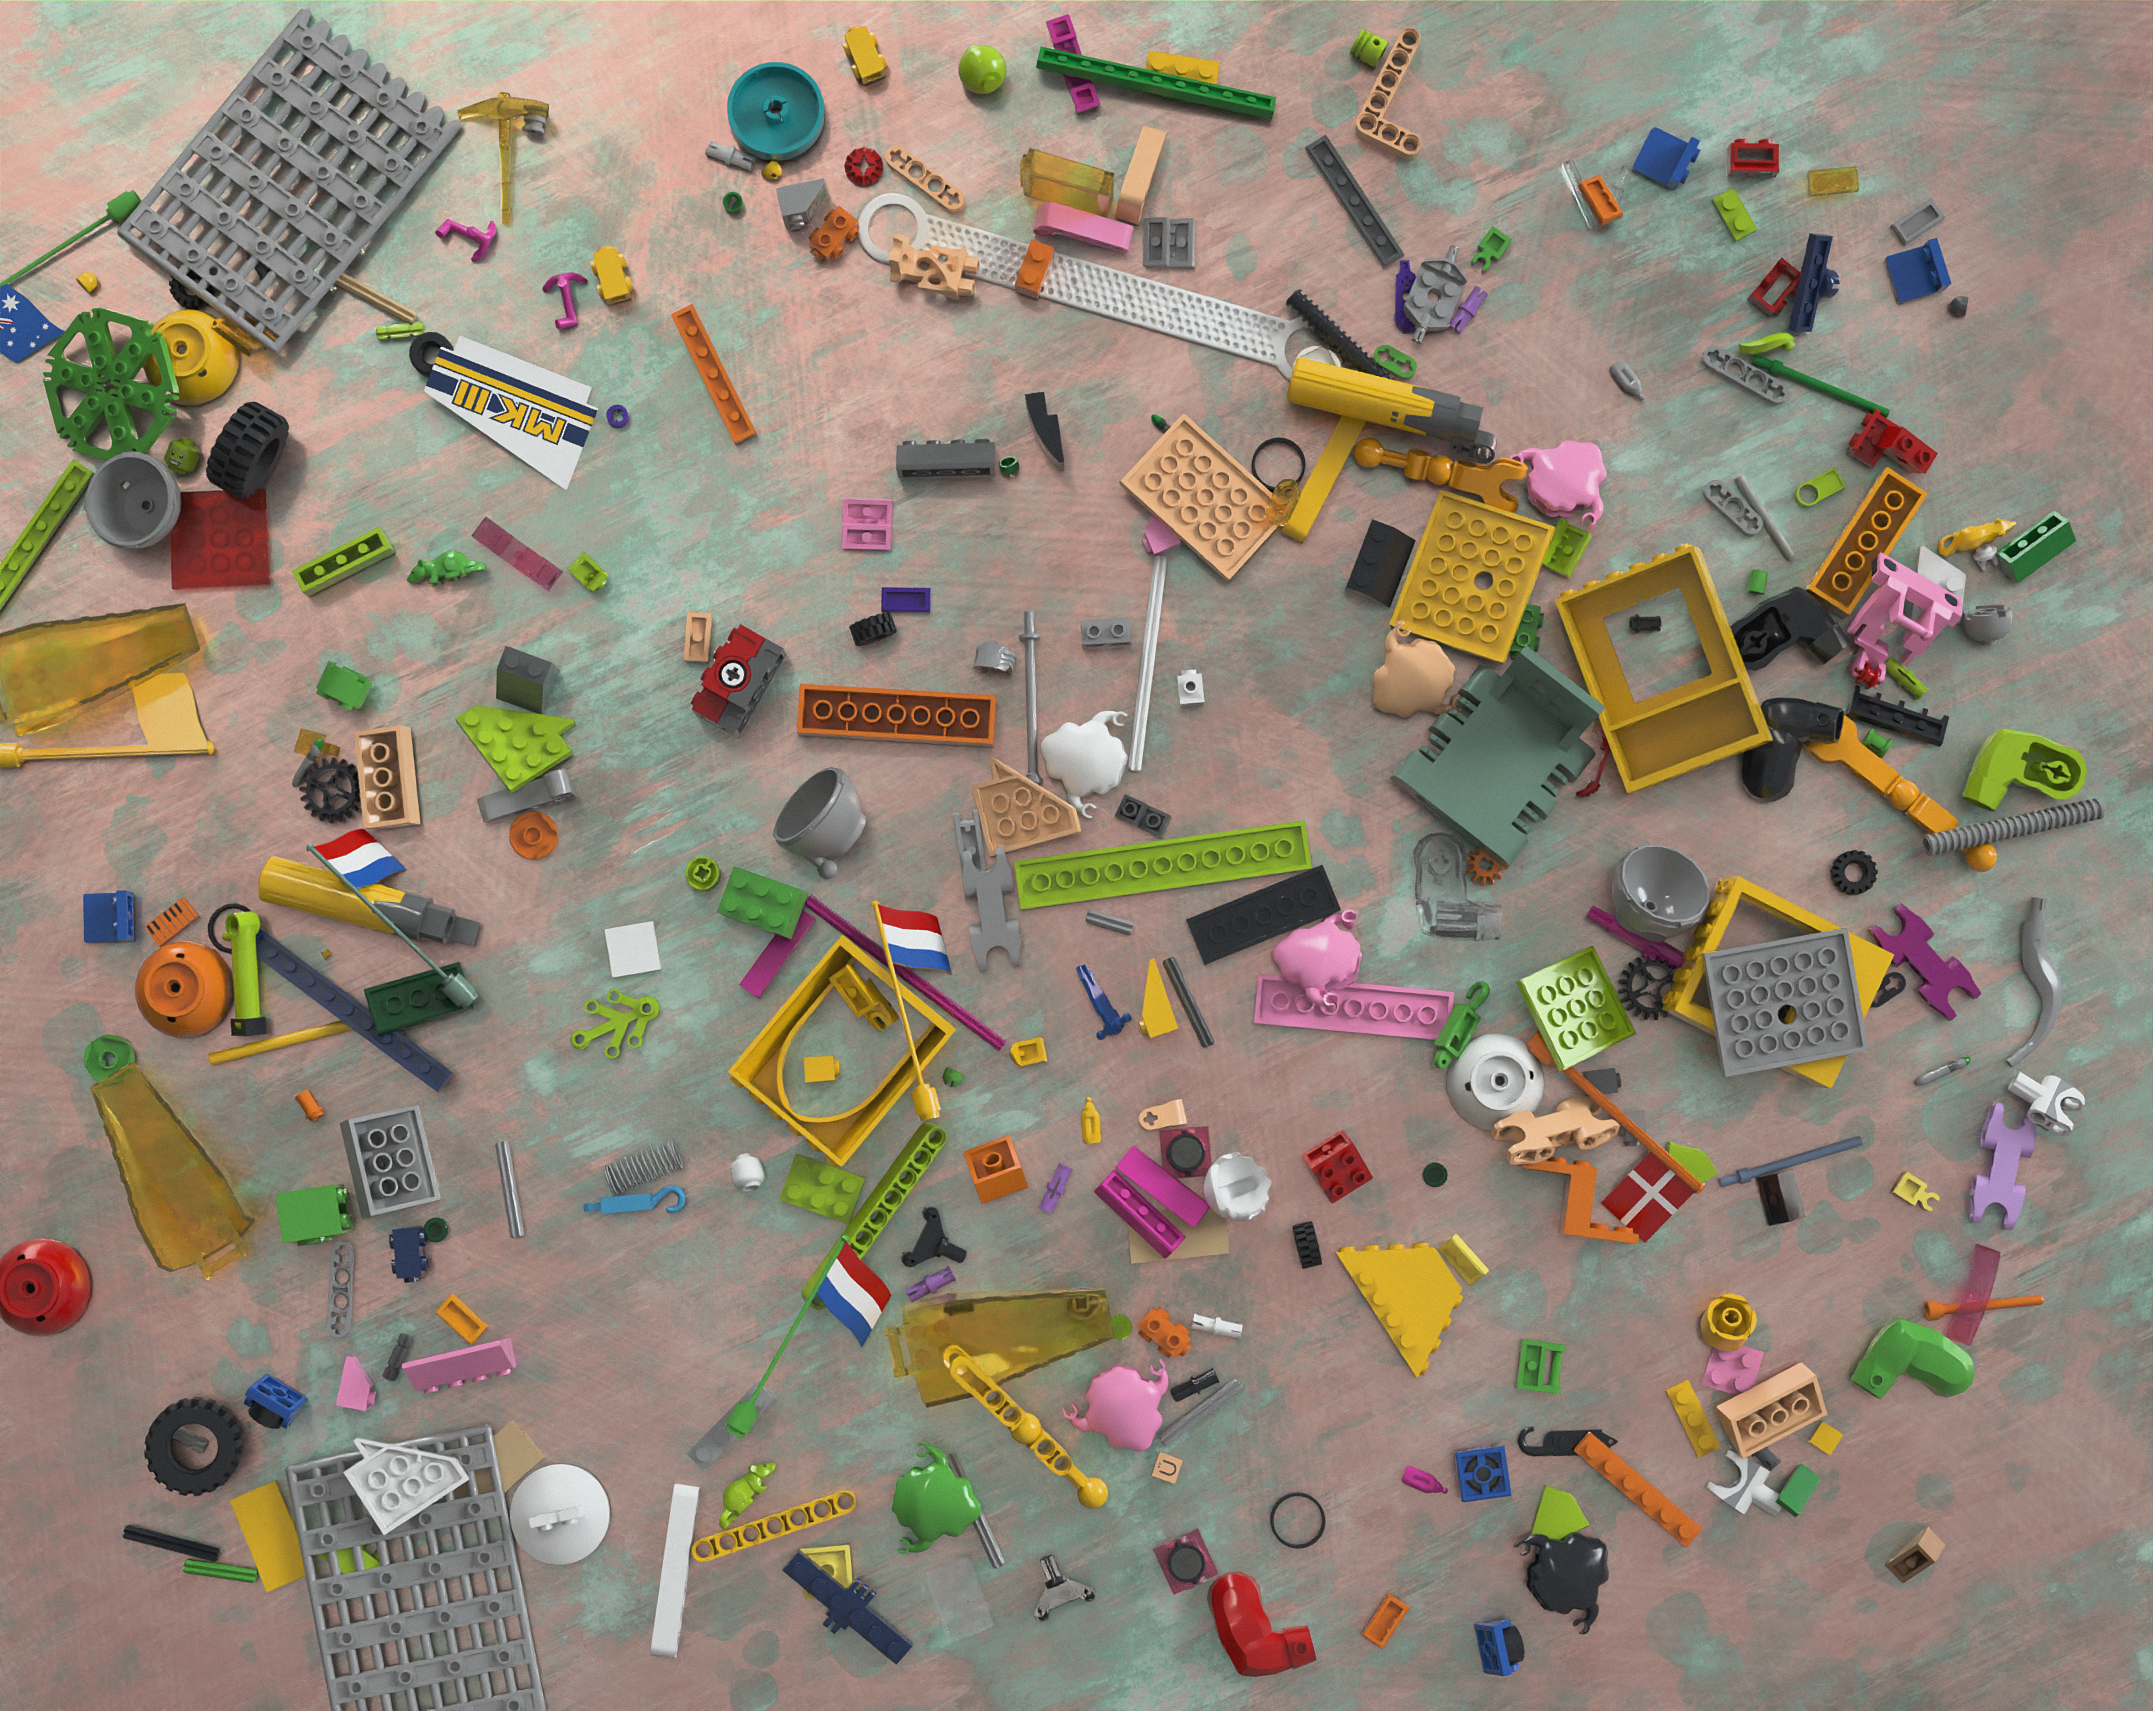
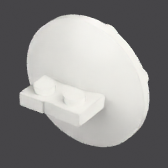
M568 1464L549 1465L530 1474L516 1490L510 1508L511 1527L519 1545L533 1558L555 1565L574 1563L591 1554L605 1537L610 1521L609 1501L602 1485L589 1472Z

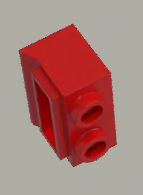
M1736 139L1727 148V177H1732L1735 172H1748V176H1757L1759 172H1771V177L1775 178L1780 171L1779 144H1773V140L1762 139L1758 143H1749L1748 139ZM1737 152L1772 153V161L1737 160Z
M1781 257L1747 300L1754 303L1770 317L1774 312L1779 315L1788 304L1785 298L1789 294L1793 296L1796 294L1801 272ZM1784 275L1791 283L1771 306L1762 298L1778 278Z

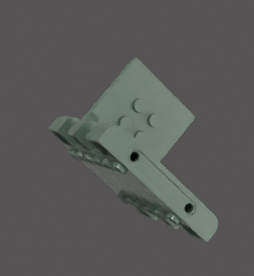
M1528 646L1524 647L1501 677L1489 667L1480 664L1458 691L1462 696L1457 700L1458 704L1471 716L1466 718L1455 709H1450L1449 715L1441 713L1428 729L1433 733L1428 737L1430 743L1442 751L1441 754L1438 756L1426 746L1420 747V753L1412 750L1390 778L1505 869L1511 865L1528 843V839L1524 834L1528 835L1531 831L1529 826L1517 816L1521 813L1530 821L1536 823L1540 818L1545 820L1558 804L1554 797L1559 795V790L1546 780L1547 777L1550 776L1559 784L1565 786L1569 782L1568 779L1573 783L1596 755L1595 751L1579 737L1605 709V706Z

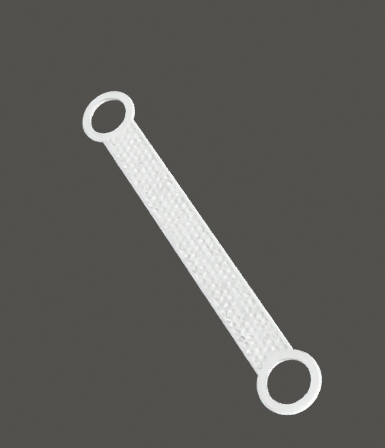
M899 193L883 194L872 199L860 213L858 218L859 226L857 227L859 229L857 234L858 240L863 250L874 260L890 264L889 256L891 252L879 249L871 241L868 233L870 219L882 207L898 205L908 209L917 221V236L910 245L915 250H930L931 245L949 249L965 248L967 249L968 256L977 258L980 261L977 274L965 272V275L1011 289H1015V282L1030 245L926 214L918 202ZM1055 252L1039 297L1275 366L1289 382L1293 369L1289 366L1285 357L1286 342L1294 332L1303 328H1309L1307 326L1308 323L1302 321V317L1288 321ZM941 256L938 258V260L940 262H946L948 258L945 256ZM1334 348V354L1339 359L1341 367H1343L1345 358L1342 359L1340 353L1336 354V349Z

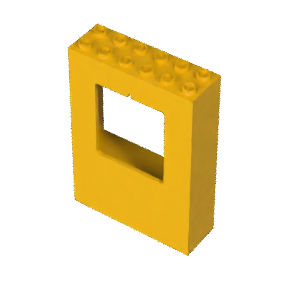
M1689 543L1676 547V552L1673 554L1661 553L1653 556V562L1647 564L1643 562L1635 563L1629 566L1630 571L1625 573L1620 571L1606 575L1607 580L1602 582L1597 580L1583 584L1584 589L1582 590L1570 589L1560 593L1561 598L1555 600L1589 693L1594 699L1605 706V709L1598 717L1627 793L1639 792L1773 741L1702 551L1699 547L1689 545ZM1680 588L1712 673L1704 678L1636 703L1604 618L1639 604L1638 598H1641L1644 602Z

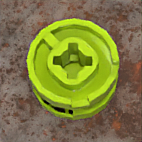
M698 856L687 864L685 877L688 884L695 890L708 892L719 884L721 871L716 862L711 858Z

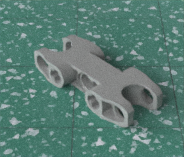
M1003 845L996 846L997 862L988 871L977 869L973 863L971 851H963L962 881L965 898L977 897L981 923L969 925L971 946L979 971H987L986 954L989 949L995 946H1002L1007 949L1010 954L1012 967L1020 966L1019 949L1021 939L1018 918L1005 920L1002 893L1014 892L1011 867L1007 861Z

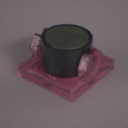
M1208 1126L1159 1131L1163 1169L1176 1179L1206 1176L1209 1168L1212 1166Z
M1198 1528L1153 1548L1173 1595L1192 1589L1196 1585H1201L1207 1579L1219 1574Z

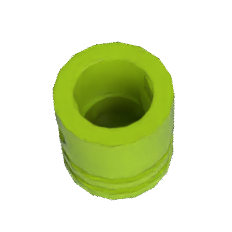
M1363 28L1355 40L1350 54L1353 55L1355 53V57L1358 58L1360 56V60L1376 67L1389 42L1375 34L1372 36V32H1366V29Z

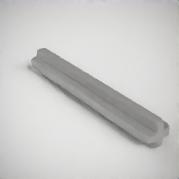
M508 1141L498 1142L495 1147L510 1237L513 1239L524 1236V1229L510 1145Z
M1236 1378L1232 1379L1159 1434L1161 1442L1168 1446L1241 1391L1243 1388L1241 1383Z

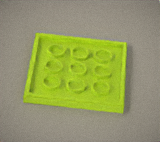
M1593 945L1516 982L1559 1072L1636 1034Z

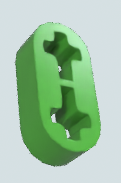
M1381 345L1375 350L1373 361L1374 363L1378 362V366L1380 368L1383 367L1384 371L1402 380H1409L1415 375L1417 364L1408 355L1388 345ZM1387 351L1389 353L1388 357L1394 360V362L1389 360L1381 362L1378 353L1383 354ZM1396 362L1401 365L1409 363V369L1412 370V372L1407 371L1405 374L1402 373V368L1396 365Z

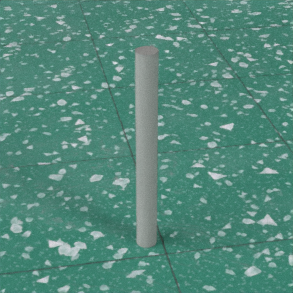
M1740 475L1737 477L1735 482L1755 512L1762 518L1763 524L1787 560L1789 561L1795 557V552L1744 476Z

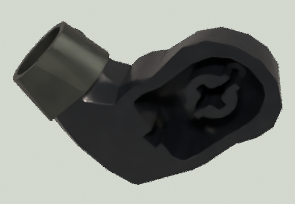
M1800 587L1791 588L1764 600L1730 626L1745 668L1753 671L1765 668L1781 651L1790 648L1798 641L1806 644L1805 649L1822 665L1830 661L1851 643L1839 623L1834 622L1827 609L1812 594Z

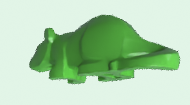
M447 551L439 555L435 560L424 562V560L420 559L408 576L407 582L418 583L428 578L429 584L438 586L442 584L441 579H449V582H454L466 578L467 573L486 570V564L470 560L460 552Z

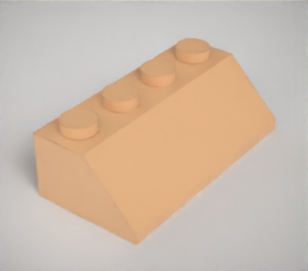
M398 725L354 732L363 828L379 829L420 825L411 728Z
M1802 1362L1716 1406L1722 1427L1742 1459L1828 1415L1817 1377Z

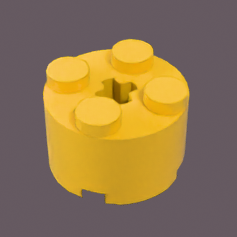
M1724 1294L1713 1300L1701 1319V1332L1704 1342L1721 1351L1739 1350L1754 1331L1757 1322L1756 1313L1747 1304L1748 1301L1735 1294Z

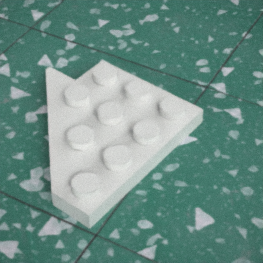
M356 1438L353 1441L364 1459L343 1472L383 1535L470 1479L457 1458L362 1438Z

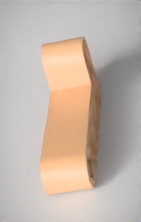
M1143 125L1119 195L1115 218L1139 224L1145 199L1163 149L1167 132Z

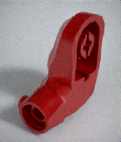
M1228 1572L1217 1577L1208 1590L1207 1601L1213 1616L1217 1636L1233 1666L1241 1676L1260 1677L1273 1675L1291 1668L1294 1670L1317 1661L1308 1625L1283 1628V1631L1272 1630L1269 1618L1263 1609L1260 1586L1253 1577L1242 1572Z

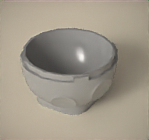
M1644 844L1637 846L1619 861L1613 873L1612 901L1616 908V920L1624 929L1649 941L1663 942L1667 938L1689 931L1701 920L1708 910L1710 896L1709 880L1703 870L1691 858L1679 850L1663 845Z

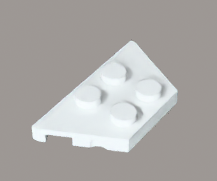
M1920 546L1918 548L1916 573L1960 597L1963 606L1966 574L1926 547ZM1912 603L1910 619L1915 622L1924 609Z

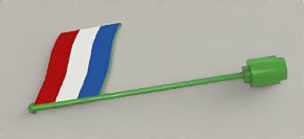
M843 1234L840 1236L842 1238L750 1401L737 1402L728 1417L725 1430L742 1439L745 1434L747 1435L757 1419L759 1413L755 1411L757 1406L753 1404L816 1294L829 1312L853 1333L861 1347H863L891 1297L889 1289L859 1259L848 1244L849 1237Z

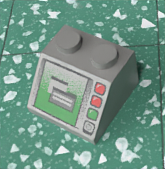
M824 178L776 188L785 227L795 230L803 228L804 224L810 223L828 196Z

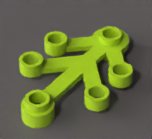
M617 989L609 990L607 1000L610 1003H621L633 1008V1010L627 1013L600 1005L598 1001L593 999L586 1001L584 1009L587 1013L599 1014L611 1020L588 1031H574L570 1037L571 1045L579 1050L586 1049L592 1039L616 1029L611 1043L605 1048V1055L610 1059H615L620 1055V1045L629 1022L638 1019L634 1033L627 1038V1044L631 1048H639L643 1043L642 1036L647 1022L656 1018L660 1011L659 1003L655 998L644 996L637 1000L623 995ZM613 992L619 994V998L616 1001L610 999V995ZM594 1002L596 1010L591 1012L588 1010V1005ZM645 1004L651 1005V1011L649 1013H645L643 1011V1006ZM578 1035H582L584 1037V1042L582 1044L576 1043V1037ZM634 1036L639 1038V1043L636 1046H633L630 1042ZM610 1047L617 1049L616 1055L610 1056L608 1054Z

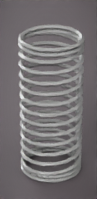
M672 1140L666 1142L674 1168L668 1159L664 1145L661 1144L668 1169L663 1161L659 1147L656 1146L663 1171L658 1164L653 1148L650 1149L658 1174L653 1166L648 1150H645L653 1176L648 1169L643 1153L640 1152L648 1179L637 1154H635V1158L640 1168L642 1179L638 1174L633 1157L630 1156L637 1182L632 1174L629 1162L625 1158L632 1184L627 1176L622 1160H619L627 1186L622 1179L617 1162H614L622 1189L617 1181L612 1165L603 1166L604 1175L612 1194H619V1190L624 1192V1188L626 1190H629L630 1187L634 1188L635 1184L639 1186L640 1182L645 1184V1180L650 1182V1178L652 1180H655L656 1177L660 1178L661 1174L666 1176V1172L671 1174V1170L676 1172V1168L679 1171L683 1170V1164L675 1143Z

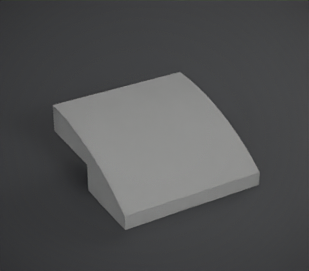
M1144 218L1143 266L1154 268H1195L1196 220L1194 218Z

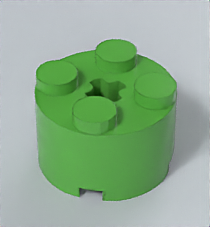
M328 661L316 686L318 689L316 694L328 700L337 699L339 700V706L350 711H357L358 708L361 709L373 681L367 680V677L345 666L340 668L336 666L337 663Z

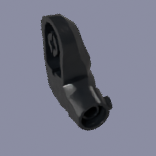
M1779 697L1763 701L1761 710L1773 741L1744 752L1741 775L1744 790L1752 798L1762 802H1775L1787 796L1794 786L1796 764L1800 757L1802 743L1809 740L1812 743H1838L1843 728V709L1799 698Z

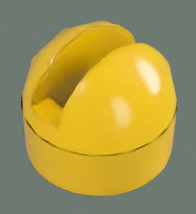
M772 160L760 173L769 180H776L777 176L781 175V166L777 161Z
M84 272L76 278L78 284L87 293H90L97 286V278L91 272Z

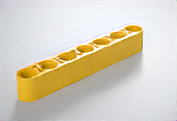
M1344 415L1341 416L1281 531L1282 533L1301 543L1304 542L1367 421Z
M841 1490L703 1537L692 1546V1556L699 1562H707L848 1514L855 1508L857 1497L851 1490ZM842 1495L849 1496L852 1500L851 1507L842 1508L839 1505V1497ZM818 1503L827 1505L828 1514L826 1516H819L815 1512V1506ZM795 1511L802 1512L805 1516L804 1523L795 1524L792 1521V1513ZM771 1519H776L780 1522L781 1530L779 1532L769 1530L768 1522ZM752 1527L756 1529L757 1538L755 1540H748L745 1537L744 1532L746 1528ZM728 1535L733 1538L734 1545L732 1548L722 1546L721 1538ZM704 1543L709 1546L710 1554L708 1556H701L698 1553L697 1548L699 1544Z

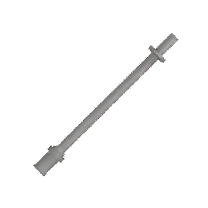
M1025 611V634L1019 635V639L1025 641L1028 774L1026 777L1040 786L1043 783V778H1040L1037 765L1034 640L1040 639V635L1034 634V611Z

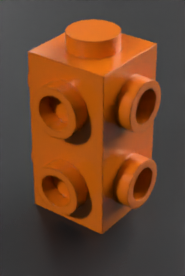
M838 206L836 210L831 209L825 216L824 221L826 222L820 229L818 227L815 228L809 236L810 241L808 243L812 249L810 253L819 261L824 259L829 263L832 258L836 260L844 250L842 246L847 240L852 241L859 232V229H857L859 226L858 220L841 206Z
M1152 1307L1137 1325V1328L1140 1329L1138 1335L1148 1343L1154 1340L1160 1345L1157 1350L1168 1359L1171 1355L1175 1358L1178 1355L1183 1357L1192 1346L1188 1343L1191 1340L1188 1336L1190 1331L1179 1322L1176 1326L1168 1320L1170 1315L1161 1307L1157 1310Z

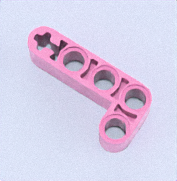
M1045 202L1037 207L1032 231L1044 236L1060 234L1111 250L1128 252L1133 227L1126 223L1058 203Z

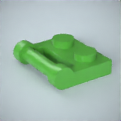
M1522 1339L1516 1389L1561 1394L1559 1381L1562 1355L1566 1351V1344ZM1546 1350L1553 1351L1549 1385L1543 1384Z

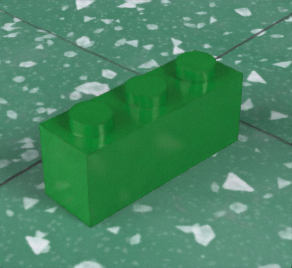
M2054 510L1997 551L1996 554L2003 572L2019 583L2075 543L2076 538L2070 522Z

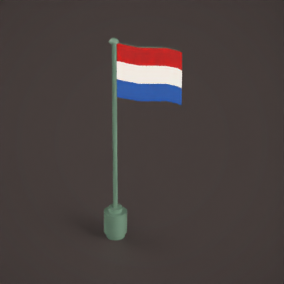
M365 829L350 831L329 843L314 846V844L307 845V852L310 850L444 979L441 983L444 986L441 991L458 1007L461 1005L465 1009L476 999L478 994L475 992V988L460 973H457L455 976L450 973L447 976L358 890L374 885L390 874L407 870Z

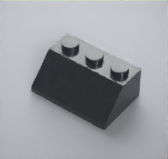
M1372 519L1344 591L1390 608L1416 540L1395 527Z

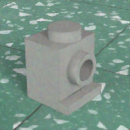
M1645 1111L1623 1112L1646 1132ZM1620 1125L1619 1137H1623L1625 1146H1640V1142Z

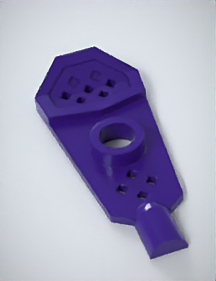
M1400 260L1401 272L1396 275L1394 324L1403 334L1415 333L1416 328L1405 317L1403 307L1406 300L1403 299V294L1410 293L1416 275L1410 271L1409 260Z

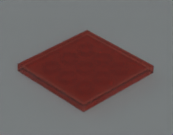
M260 488L258 491H255L254 495L246 499H238L224 490L180 492L181 510L178 520L170 532L172 589L187 590L271 585L268 489Z

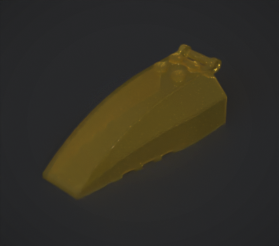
M186 603L152 607L147 610L137 609L117 614L107 613L106 615L94 617L84 616L79 619L32 623L0 633V681L2 682L10 711L3 713L0 703V725L14 720V731L20 737L66 723L126 693L200 651Z
M131 1062L91 1086L90 1088L100 1118L104 1123L103 1127L106 1136L109 1138L113 1150V1158L116 1160L120 1171L121 1182L124 1184L128 1196L127 1200L135 1224L157 1266L167 1272H173L197 1264L204 1277L209 1279L214 1276V1272L241 1256L249 1255L250 1250L243 1241L242 1236L254 1223L255 1219L234 1180L135 1062ZM234 1242L235 1249L212 1263H207L206 1258Z
M1039 1289L946 1294L902 1305L903 1324L884 1328L885 1335L889 1338L895 1367L893 1368L894 1377L914 1374L921 1401L926 1408L974 1397L952 1377L949 1369L942 1361V1354L949 1346L957 1345L961 1347L998 1386H1001L1007 1381L1023 1377L1031 1371L1047 1367L1049 1364L1062 1358L1066 1359L1079 1351H1085L1115 1338L1105 1289ZM901 1334L906 1335L911 1365L904 1366L898 1337ZM957 1353L950 1355L949 1362H952L961 1355Z

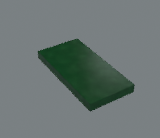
M460 962L439 967L447 976L450 973L454 976L460 973L464 977ZM434 969L364 989L378 1036L474 1009L473 1003L465 1009L461 1005L458 1007L441 991L444 987L441 984L444 979Z

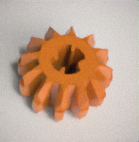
M1476 846L1475 851L1477 855L1471 851L1467 854L1473 861H1464V865L1472 867L1466 870L1465 874H1475L1471 879L1472 883L1477 881L1479 877L1480 886L1485 885L1486 878L1489 884L1493 885L1495 884L1493 876L1499 880L1503 877L1497 870L1503 871L1505 868ZM1481 859L1485 862H1490L1491 866L1488 867L1490 871L1486 872L1485 868L1480 869Z

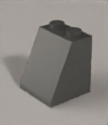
M505 646L497 667L496 699L543 715L560 670L552 662Z

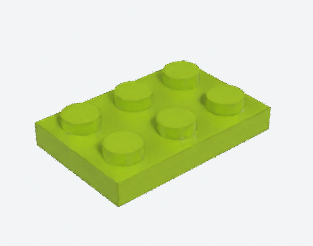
M796 1153L779 1200L849 1225L866 1178Z

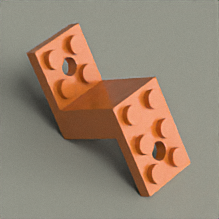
M1550 1157L1549 1161L1517 1165V1168L1565 1174L1558 1227L1559 1234L1638 1244L1639 1234H1633V1228L1615 1226V1230L1612 1231L1608 1230V1225L1590 1223L1597 1168L1591 1167V1162L1577 1160L1573 1161V1164H1566L1567 1159Z

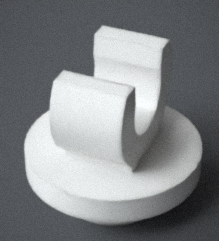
M1983 544L1973 553L1974 560L1977 561L1978 566L1983 571L1987 570L1985 563L1989 559H1991L1992 564L1995 566L1999 564L1998 558L1995 556L1997 552L1995 546Z

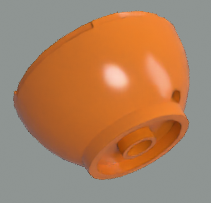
M178 941L160 947L143 962L135 981V998L142 1016L154 1029L175 1038H193L210 1032L224 1019L233 999V979L228 964L215 950L193 941ZM184 954L185 957L177 958V955ZM175 983L180 985L178 992L172 990V986ZM168 1017L176 1018V1021L170 1022Z

